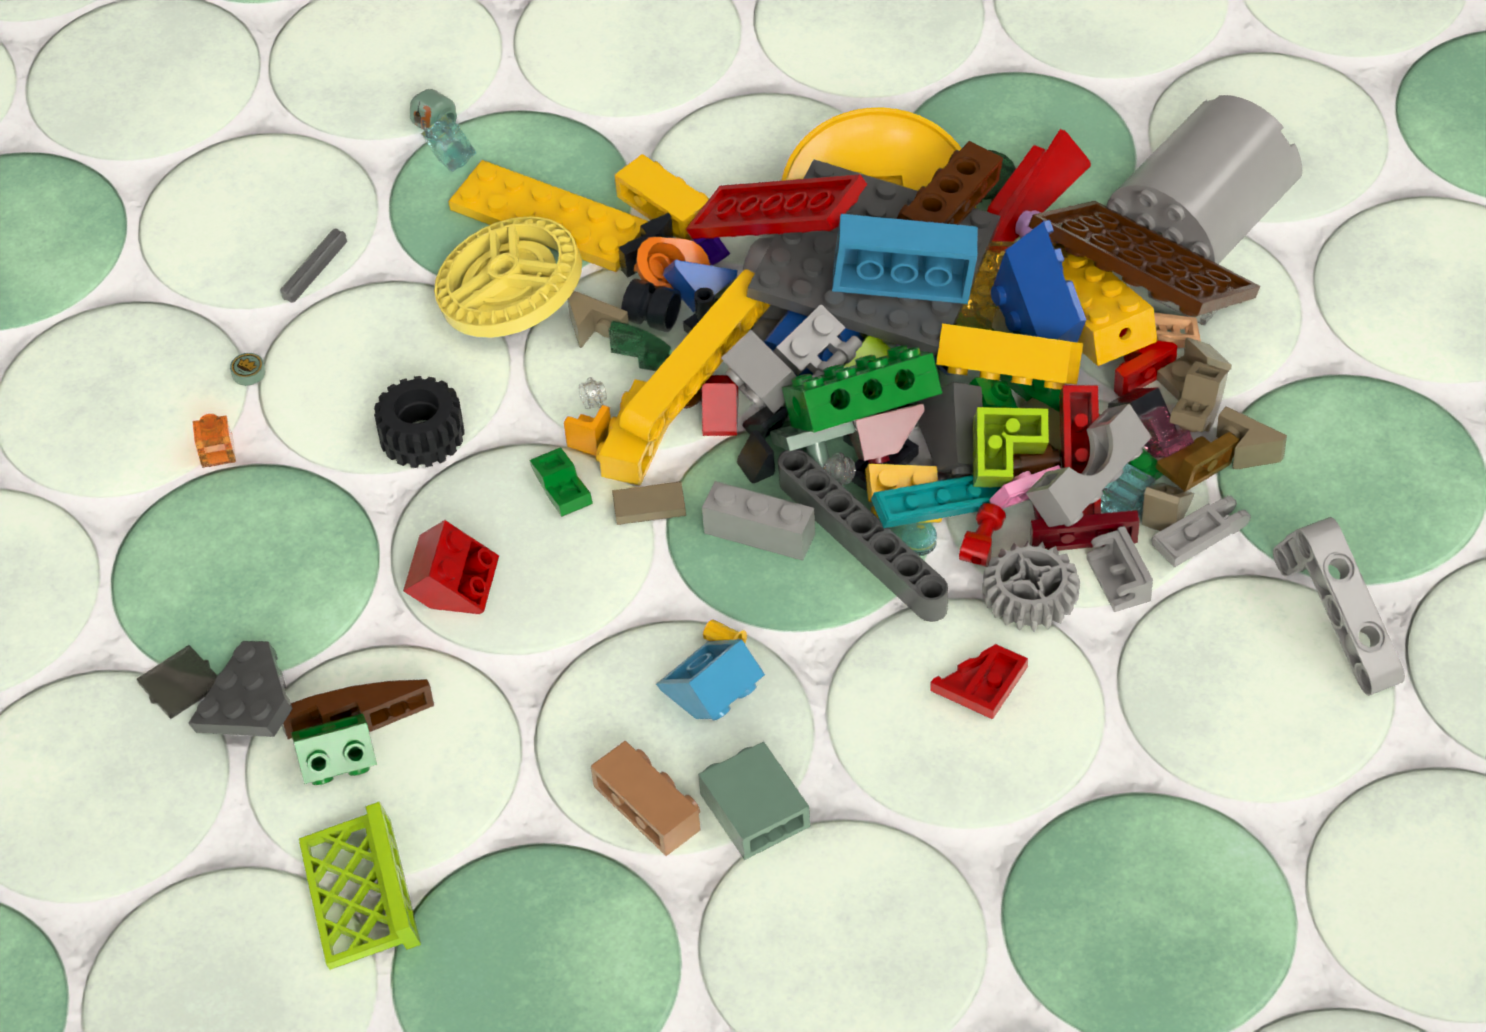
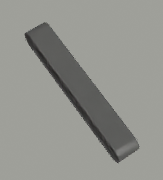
M801 449L785 450L779 455V485L794 502L813 507L815 521L917 616L929 622L939 621L946 616L948 611V584L940 574L889 528H883L881 521L806 452Z

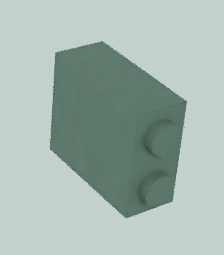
M765 742L753 747H746L738 752L737 755L721 763L711 764L698 774L700 795L744 860L810 827L809 805Z

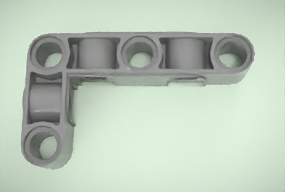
M1328 517L1299 528L1287 535L1273 549L1276 566L1285 577L1306 569L1308 570L1362 691L1369 696L1403 683L1405 674L1400 659L1336 520ZM1329 565L1338 569L1340 580L1331 576L1328 570ZM1359 632L1368 636L1370 647H1366L1360 642Z

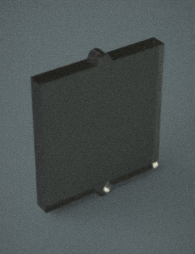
M188 645L138 677L137 682L149 695L151 704H157L171 720L206 697L214 685L217 675L210 668L209 661L203 660Z

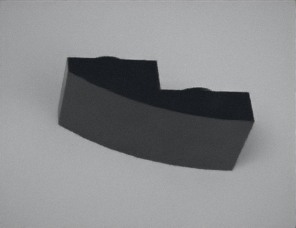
M669 213L641 225V237L618 247L621 271L627 278L638 273L634 272V265L637 263V251L642 242L650 237L673 238L672 218Z

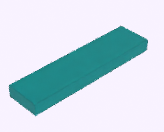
M973 475L874 492L871 501L883 528H890L978 512L982 504L990 503L991 497L1001 487H973Z

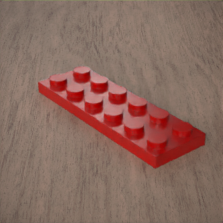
M858 174L721 185L688 225L686 231L692 239L831 231L839 226L840 215L846 214L849 208L858 201L859 195L867 186V183L862 175Z

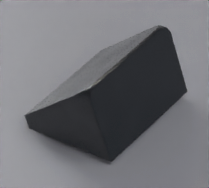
M765 406L745 420L742 426L749 434L754 430L759 431L765 439L770 435V430L780 428L784 424L788 416L787 407L781 406L773 413Z
M757 430L751 432L737 459V464L751 483H757L773 476L775 472L774 451Z

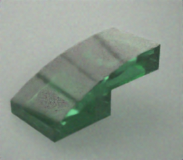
M612 321L608 331L611 353L638 357L640 369L657 371L672 353L670 345L648 331L617 321Z

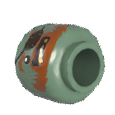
M426 89L415 95L411 100L410 119L414 125L429 134L438 135L442 132H448L454 126L457 119L456 106L451 99L436 90Z

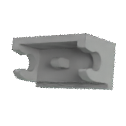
M1125 526L1119 527L1117 531L1094 538L1091 541L1094 548L1102 545L1105 546L1088 552L1087 561L1113 611L1117 612L1150 602L1153 578Z

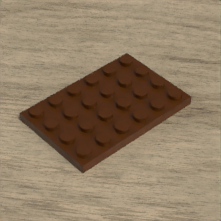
M1097 201L1033 214L1028 226L1034 229L1043 221L1050 220L1054 230L1049 234L1052 243L1058 242L1066 246V251L1074 256L1089 258L1094 261V266L1106 272L1113 271L1123 276L1122 281L1131 286L1146 288L1151 291L1150 295L1157 300L1170 301L1180 306L1179 310L1188 316L1198 317L1254 299L1261 287L1231 270L1204 258L1198 253L1192 252L1190 249L1163 237V235L1136 223L1134 220L1109 209Z

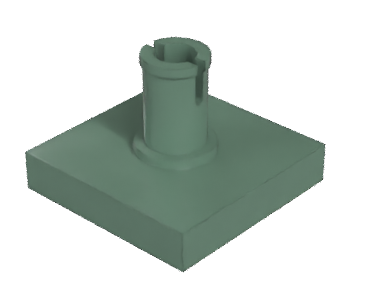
M851 421L815 433L787 425L770 430L772 443L785 450L793 451L806 447L807 454L828 472L833 469V466L830 462L825 441L856 431L854 423Z

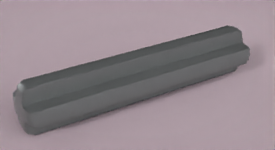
M337 228L333 229L283 285L280 292L284 300H288L291 303L295 302L347 243L346 234Z

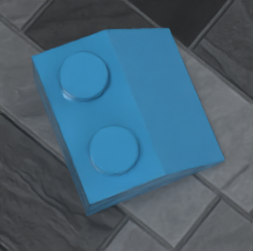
M742 639L708 641L656 685L664 694L695 719H712L714 721L726 715L731 709L729 705L737 698L741 699L751 694L757 687L755 683L765 674Z

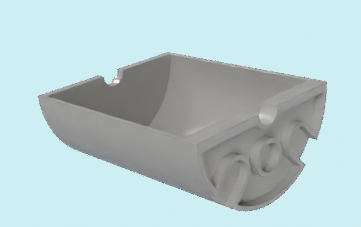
M1219 95L1216 99L1204 101L1111 195L1106 207L1150 230L1163 233V237L1219 264L1301 178L1302 162L1295 143L1289 144L1281 132L1284 127L1274 116L1249 100L1231 95Z

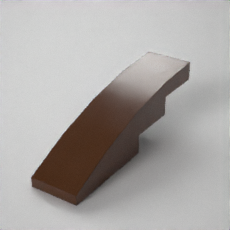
M427 679L395 680L355 685L313 695L291 703L293 709L282 724V728L289 740L292 738L291 732L364 714L369 732L433 707L434 701L431 687Z

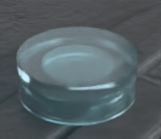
M928 522L907 524L902 529L901 540L916 554L924 556L935 549L937 532Z

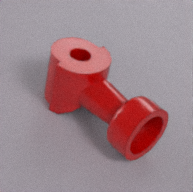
M985 503L980 506L976 515V522L979 526L976 532L967 531L965 533L960 548L959 560L984 567L989 566L992 554L991 537L993 531L1001 529L1006 519V513L1001 507L991 503Z

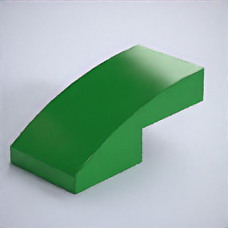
M561 447L529 460L542 488L561 517L593 504L591 493L577 476L573 462Z

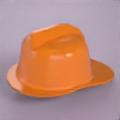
M650 237L642 242L638 248L634 272H638L641 280L653 283L656 289L659 286L674 289L663 276L664 269L674 260L709 266L710 263L708 255L703 248L694 241L680 238Z

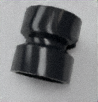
M636 278L626 288L621 309L628 312V321L641 325L644 321H647L650 328L669 332L674 327L679 316L682 300L681 293L678 290L659 286L656 289L653 283Z

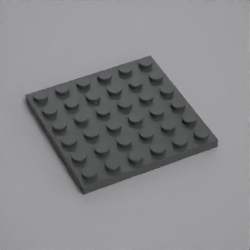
M813 159L804 179L858 175L861 173ZM861 174L867 186L859 195L858 201L849 208L846 214L897 219L902 207L906 204L910 205L918 191ZM976 208L959 224L978 227L977 261L972 285L999 227L1001 217ZM839 226L831 231L795 232L774 235L748 286V298L805 316H809L822 304L847 329L898 345H907V348L919 347L920 351L931 352L933 356L937 357L938 348H940L942 323L955 325L964 304L832 291L833 262Z

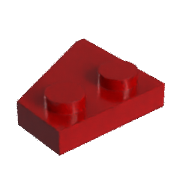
M995 644L982 651L978 657L969 658L957 665V671L943 679L940 676L933 678L930 682V691L990 719H994L1028 668V658Z

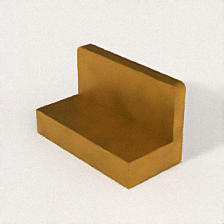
M1231 432L1222 435L1212 442L1200 436L1157 462L1156 469L1186 492L1231 465L1235 447L1240 439Z

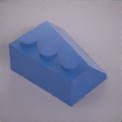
M1046 220L1005 250L995 282L991 288V298L993 303L1000 308L1010 332L1078 342L1087 319L1073 281L1065 280L1062 266L1064 257L1060 248L1055 250L1053 248L1049 234L1054 230L1050 220Z

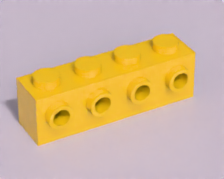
M942 323L940 348H938L936 364L948 366L947 373L968 376V369L980 371L979 378L1000 380V374L1011 375L1012 383L1032 385L1033 379L1045 380V388L1061 390L1065 384L1077 385L1083 343Z

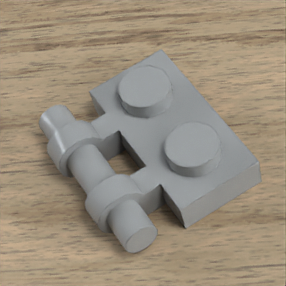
M820 304L773 352L797 376L807 367L813 373L812 377L824 375L823 369L827 367L850 363L856 357V351L862 346V342L854 335L847 342L841 341L838 336L844 331L845 327ZM828 348L833 355L825 362L818 356Z

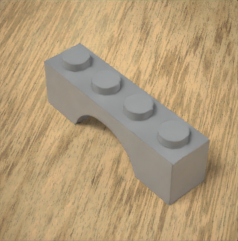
M1130 404L1107 408L1089 426L1087 433L1090 440V457L1085 470L1081 474L1070 467L1048 471L1026 492L1048 527L1063 524L1071 526L1083 517L1082 511L1089 504L1096 502L1104 494L1102 490L1108 483L1115 481L1123 474V467L1143 453L1142 447L1152 437Z

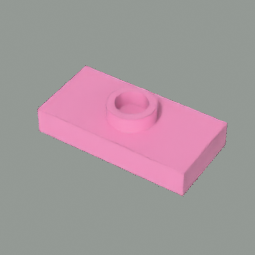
M1057 465L1035 474H1031L1030 471L1023 472L1013 478L1010 483L1004 484L989 501L991 504H995L1002 509L1027 501L1029 497L1026 492L1046 472L1061 468Z

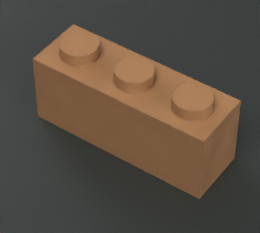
M624 741L591 765L594 787L665 856L669 855L701 830L699 820L700 808L696 801L689 795H682L676 789L670 776L665 772L659 773L651 765L650 759L641 749L635 750L628 742Z

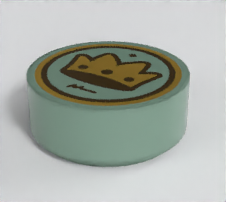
M255 353L240 354L230 364L232 378L240 385H254L261 381L265 375L263 360Z

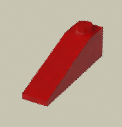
M1063 385L1059 393L1062 468L1070 467L1081 474L1085 470L1090 457V440L1087 429L1099 417L1098 385ZM1101 498L1089 504L1082 511L1083 515L1101 514Z

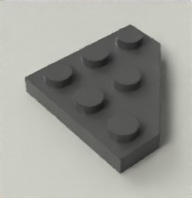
M242 641L234 650L233 656L223 671L216 677L214 685L204 700L199 703L196 712L188 722L196 733L275 737L293 708L290 699L286 696V684L282 671L276 662L278 659L276 651L268 641Z

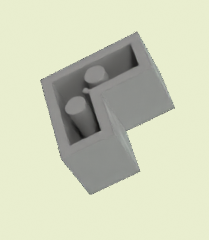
M752 330L721 357L730 368L725 372L727 376L757 407L760 408L764 405L775 413L785 403L782 387L792 384L791 379L797 376Z

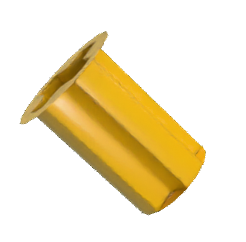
M710 620L704 628L703 638L708 641L742 639L746 643L747 633L745 630L738 632L716 620Z

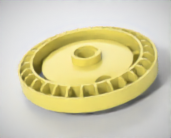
M518 217L496 222L466 238L448 255L440 267L435 280L434 293L436 302L446 321L454 329L464 334L492 338L518 333L537 325L551 316L571 296L582 272L581 254L571 233L564 226L553 220L541 217ZM546 246H549L559 252L557 263L555 261L553 254Z

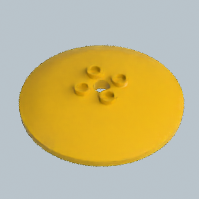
M884 107L857 109L834 116L809 132L790 155L781 181L804 179L813 159L918 191L922 186L926 187L932 181L937 169H943L948 164L955 150L960 151L962 148L944 129L920 115Z

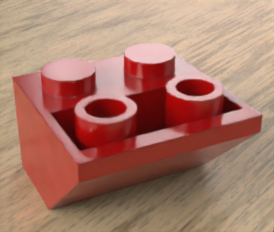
M443 520L419 535L403 591L430 609L481 614L486 607L499 555L448 521Z

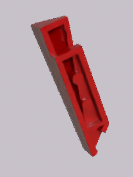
M1060 129L1046 152L1044 148L1033 145L988 206L987 212L1001 216L999 227L987 251L988 253L996 256L1000 255L1020 236L1016 234L1015 228L1020 215L1024 211L1032 212L1036 210L1041 213L1044 212L1091 167L1090 160L1065 130Z

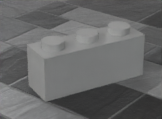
M717 481L714 482L702 506L705 534L795 559L804 560L815 536L813 507Z

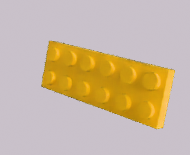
M481 160L448 201L451 211L489 225L518 217H541L553 220L564 226L571 233L578 246L582 260L617 272L621 267L618 247L641 237L640 226L648 222L645 219Z

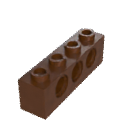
M968 141L960 151L955 150L948 164L943 169H937L932 181L926 187L922 186L918 190L912 203L902 207L897 219L959 225L999 181L1003 157Z

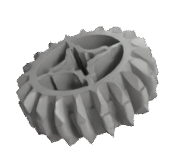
M1027 541L1025 546L1021 548L1013 543L1010 551L1001 548L998 557H991L989 567H986L983 573L982 593L984 594L987 608L992 609L994 618L1003 617L1006 626L1013 622L1017 623L1019 631L1024 625H1029L1035 632L1038 625L1041 624L1049 630L1052 621L1061 624L1064 615H1071L1074 605L1079 599L1080 579L1078 578L1079 575H1077L1075 564L1069 563L1070 560L1067 554L1058 555L1059 552L1056 546L1049 550L1045 549L1043 541L1038 547H1032L1029 541Z

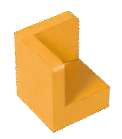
M602 405L595 418L580 414L578 419L567 416L564 421L567 447L596 456L600 442H605L608 436V428L611 421L610 407Z

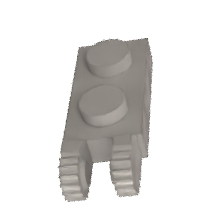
M1227 495V497L1211 505L1208 503L1158 532L1152 538V545L1173 567H1176L1230 534H1235L1243 527H1246L1251 515L1246 510H1241L1224 519L1226 515L1234 510L1237 501L1232 496Z

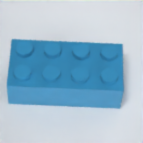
M841 214L833 262L832 291L968 304L977 261L978 227Z

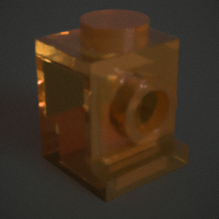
M206 414L200 420L192 421L195 445L202 468L236 462L234 439L227 415L218 417L215 414ZM225 445L226 450L207 453V447Z

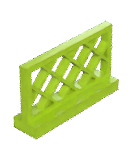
M380 801L365 806L367 812L365 815L299 838L325 962L330 970L403 944L406 950L421 945L392 822ZM365 828L367 835L359 847L346 843L353 832ZM326 842L331 844L332 847L323 861L313 857L311 847ZM341 849L354 854L345 869L332 865ZM362 858L374 863L366 879L353 874ZM327 871L339 876L330 892L319 887V882ZM348 880L361 885L351 901L338 896ZM370 889L381 893V898L373 910L360 905ZM334 902L347 907L337 923L326 919V914ZM355 912L368 916L359 933L346 928ZM377 921L388 925L390 935L376 940L367 937ZM341 934L354 939L348 950L334 955L333 946Z

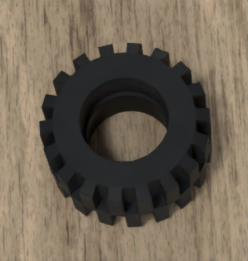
M414 376L413 380L405 378L399 380L400 384H392L387 387L388 392H382L378 397L379 402L375 403L374 417L383 452L386 451L389 459H396L397 464L402 466L408 463L411 468H418L419 465H425L426 468L433 466L432 463L436 461L439 463L446 461L447 455L453 456L457 452L456 446H461L465 429L459 397H457L456 391L453 388H448V383L442 380L436 382L434 377L428 376L427 379H422L421 376ZM421 420H427V421L421 422V423H414V422L421 421Z

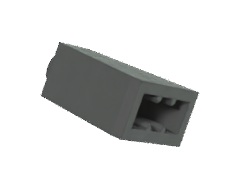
M952 382L941 387L942 394L916 402L922 403L925 411L918 420L934 466H937V472L950 473L952 478L970 476L973 473V418L977 407H983L982 387Z

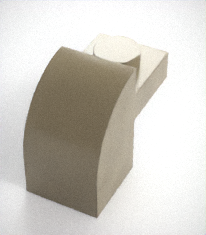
M1195 361L1186 374L1181 399L1172 409L1169 423L1179 425L1182 430L1187 432H1209L1222 401L1229 371Z

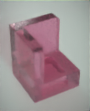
M1159 406L1139 417L1152 437L1145 444V448L1154 458H1166L1194 443L1189 430H1175L1174 425L1169 423L1170 415L1165 406Z

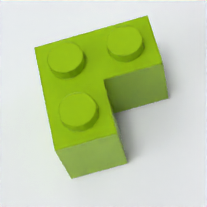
M977 407L973 418V487H1002L1004 484L1010 483L1013 479V454H1044L1049 443L1048 409Z

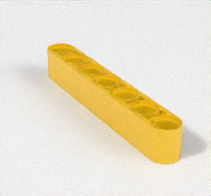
M748 269L741 272L623 410L619 421L620 428L649 443H653L658 439L723 362L721 357L749 332L770 307V304L747 297L748 286L755 274Z

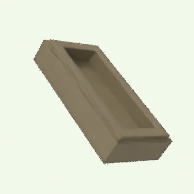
M681 481L612 490L617 525L686 516Z

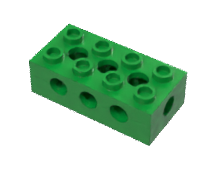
M901 345L888 349V355L876 358L875 355H867L855 359L856 365L844 368L843 364L823 369L824 375L812 377V374H805L792 378V384L782 387L791 426L815 433L942 394L933 353L920 351L919 347L907 348V345Z

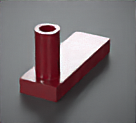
M1033 505L1035 520H1031L1030 544L1032 547H1038L1043 541L1047 550L1055 546L1058 551L1093 548L1094 546L1091 541L1094 538L1117 531L1119 527L1125 526L1133 543H1138L1140 520L1137 510L1083 515L1078 522L1071 526L1063 524L1048 527Z

